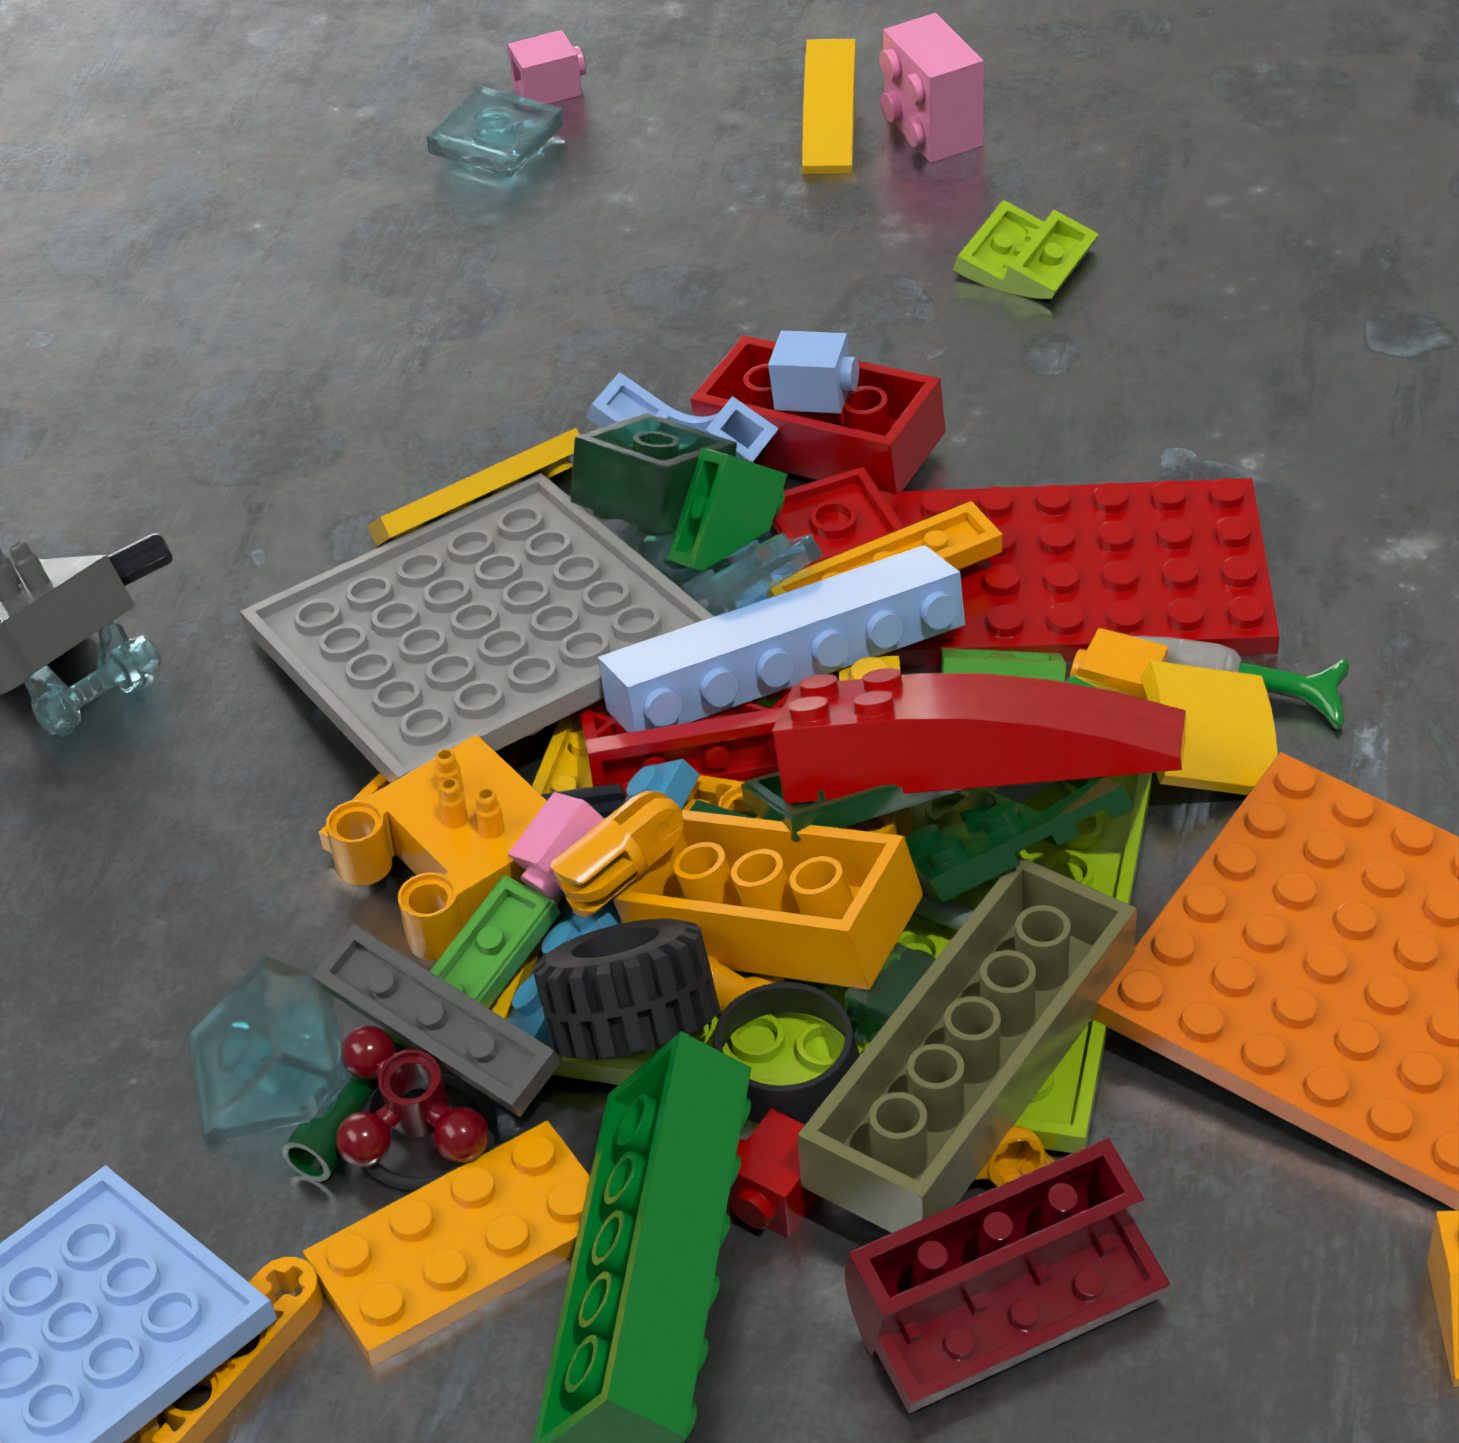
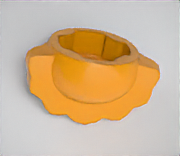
M1013 1126L1003 1137L998 1148L975 1179H987L993 1185L1000 1186L1055 1160L1045 1152L1041 1140L1034 1132L1026 1127Z

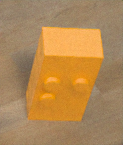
M682 810L684 825L681 836L676 844L612 899L622 923L667 918L697 924L698 927H701L707 955L715 957L720 964L725 965L731 970L870 990L924 894L904 836L809 825L797 832L801 840L794 842L791 840V831L782 821Z

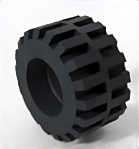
M659 918L605 927L562 943L538 960L533 967V974L552 1049L559 1053L560 1056L567 1058L608 1060L662 1048L680 1031L688 1035L697 1032L712 1021L720 1011L701 927H698L693 922Z

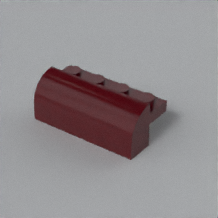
M1109 1137L849 1252L845 1267V1285L857 1327L871 1358L879 1356L908 1413L938 1401L1167 1294L1171 1284L1135 1223L1145 1199Z

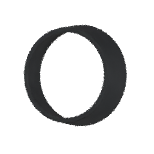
M793 982L762 985L743 993L733 1000L718 1019L714 1033L713 1048L724 1053L722 1049L724 1044L737 1029L758 1017L774 1013L792 1012L817 1017L831 1024L845 1037L843 1050L835 1063L824 1073L811 1080L793 1085H769L749 1079L746 1097L751 1101V1109L748 1120L760 1123L769 1110L773 1109L802 1124H806L860 1056L853 1028L845 1009L831 995L816 987Z

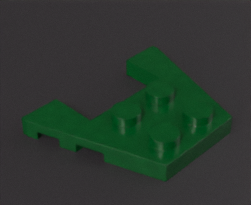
M1104 777L1095 778L1042 812L1020 803L1055 781L980 787L972 791L932 824L919 828L909 834L905 841L923 893L943 903L1019 866L1020 861L1016 854L1042 839L1060 846L1080 836V831L1076 825L1077 822L1106 809L1111 820L1132 810L1134 806L1122 784Z

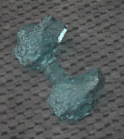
M112 621L98 630L100 646L97 670L70 687L47 665L33 673L24 684L32 698L31 707L40 724L51 735L57 734L60 737H66L82 721L80 708L95 700V697L98 698L105 691L107 692L113 687H117L124 692L131 690L136 692L144 687L147 682V676L152 674L154 669L161 665L160 654L151 640L145 635H140L135 639H128L124 628Z

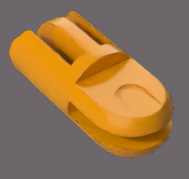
M643 791L631 797L551 862L550 866L553 873L558 878V883L566 895L569 906L577 916L586 918L596 913L676 844L681 836L684 822L682 810L673 799L658 791Z

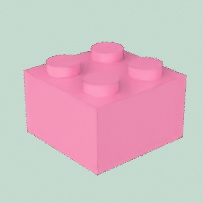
M937 13L883 29V51L879 54V63L884 75V93L880 96V105L886 120L893 122L905 135L908 143L912 147H916L930 163L983 146L984 60Z

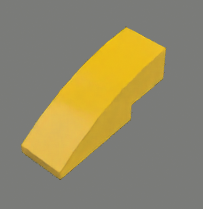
M855 39L806 40L802 143L803 174L853 173L856 90Z

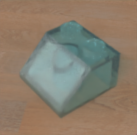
M264 956L188 1035L203 1139L218 1142L310 1121L349 1082L348 1072L341 1058L342 1041L333 995L319 987L311 977L313 973Z

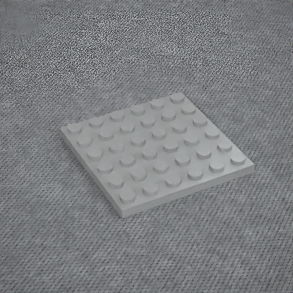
M542 473L240 611L247 633L390 783L431 761L440 750H450L476 734L491 749L497 751L525 736L538 733L542 728L580 709L592 706L596 701L604 698L598 662L599 656L714 617Z

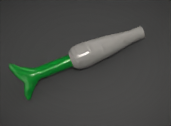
M1132 636L1169 646L1168 663L1260 675L1263 678L1267 692L1304 701L1324 716L1337 731L1344 724L1343 706L1337 687L1348 675L1349 662L1346 659L1335 663L1321 672L1301 675L1242 662L1241 657L1234 649L1217 643L1172 637Z

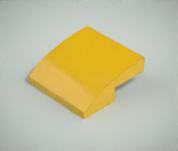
M1150 660L1141 676L1147 699L1186 710L1187 718L1182 770L1156 772L1160 784L1249 795L1278 756L1273 714L1262 676Z

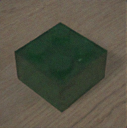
M649 413L575 436L570 502L592 509L593 515L598 518L623 520L637 525L638 531L650 536L669 535L672 533V529L677 528L701 448L736 457L737 442Z

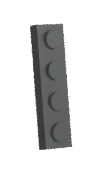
M355 924L351 925L311 975L320 988L414 1049L428 1053L439 1065L519 1117L562 1063L553 1049Z

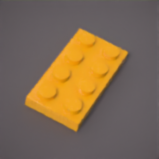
M547 1120L303 1250L304 1260L314 1267L322 1292L373 1368L573 1257L590 1176Z

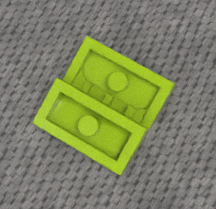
M1003 199L958 255L952 271L984 286L1014 295L1036 299H1052L1096 242L1099 234L1055 209L1045 221H1042Z

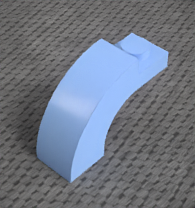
M621 372L615 376L592 403L585 417L631 449L624 461L626 464L656 480L685 488L690 487L701 448L753 462L779 429L733 396L717 414L703 417L684 414L666 405Z

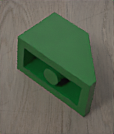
M701 448L667 560L704 571L770 531L773 519L781 510L785 494L783 487L787 474L728 454Z

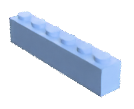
M923 545L599 656L598 662L606 709L628 733L690 723L792 687L807 677L828 674L851 666L861 658L876 657L964 626L965 617L960 571Z

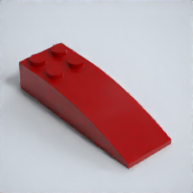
M885 668L868 672L863 675L862 679L837 681V677L834 675L822 674L801 680L799 685H793L772 731L784 801L788 804L820 801L818 791H824L825 801L875 786L896 784V787H902L903 794L1179 771L1182 770L1187 718L1186 710L1116 691L1050 679L985 673H917L901 675V671L898 669Z

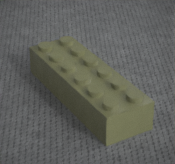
M1017 856L1020 865L1003 873L799 1132L798 1148L801 1187L891 1233L955 1206L998 1148L1003 1137L1015 1125L1097 1012L1098 1001L1135 952L1136 907Z

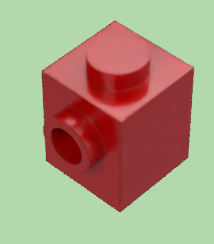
M770 1109L749 1138L738 1141L736 1154L741 1158V1166L738 1176L730 1188L728 1198L729 1210L735 1212L743 1222L757 1229L767 1228L789 1239L820 1196L801 1187L798 1134L805 1125Z

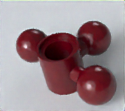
M361 1026L347 1035L341 1049V1058L345 1068L350 1074L362 1080L378 1078L380 1091L385 1103L375 1113L366 1111L353 1113L339 1125L336 1132V1147L340 1156L347 1163L356 1167H370L379 1163L390 1149V1131L394 1128L410 1137H423L433 1133L434 1144L438 1152L445 1159L455 1163L473 1161L484 1152L489 1140V1129L486 1121L473 1109L466 1107L450 1109L439 1065L431 1055L420 1050H404L396 1053L395 1044L391 1036L385 1030L376 1026ZM416 1088L427 1089L424 1094L417 1098H402L410 1090Z

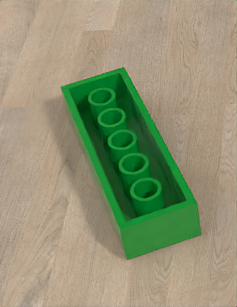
M682 1031L608 1094L533 1443H683L695 1424L697 1406L692 1401L697 1374L705 1362L709 1343L707 1338L704 1337L708 1311L717 1296L720 1285L719 1276L715 1274L719 1248L723 1244L730 1228V1216L726 1214L729 1192L741 1166V1158L736 1152L740 1130L744 1126L751 1109V1101L746 1097L751 1067Z

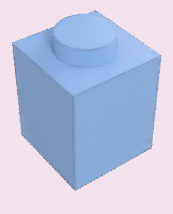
M781 330L768 364L775 410L841 413L848 391H855L858 385L859 363L857 357L850 356L847 333Z

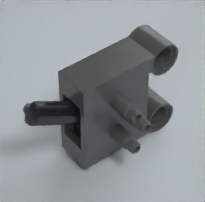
M152 533L108 556L106 554L38 559L37 555L31 552L28 544L20 541L9 549L15 561L14 566L0 548V695L21 685L33 673L135 607L125 586L172 562V553L165 539L159 533Z

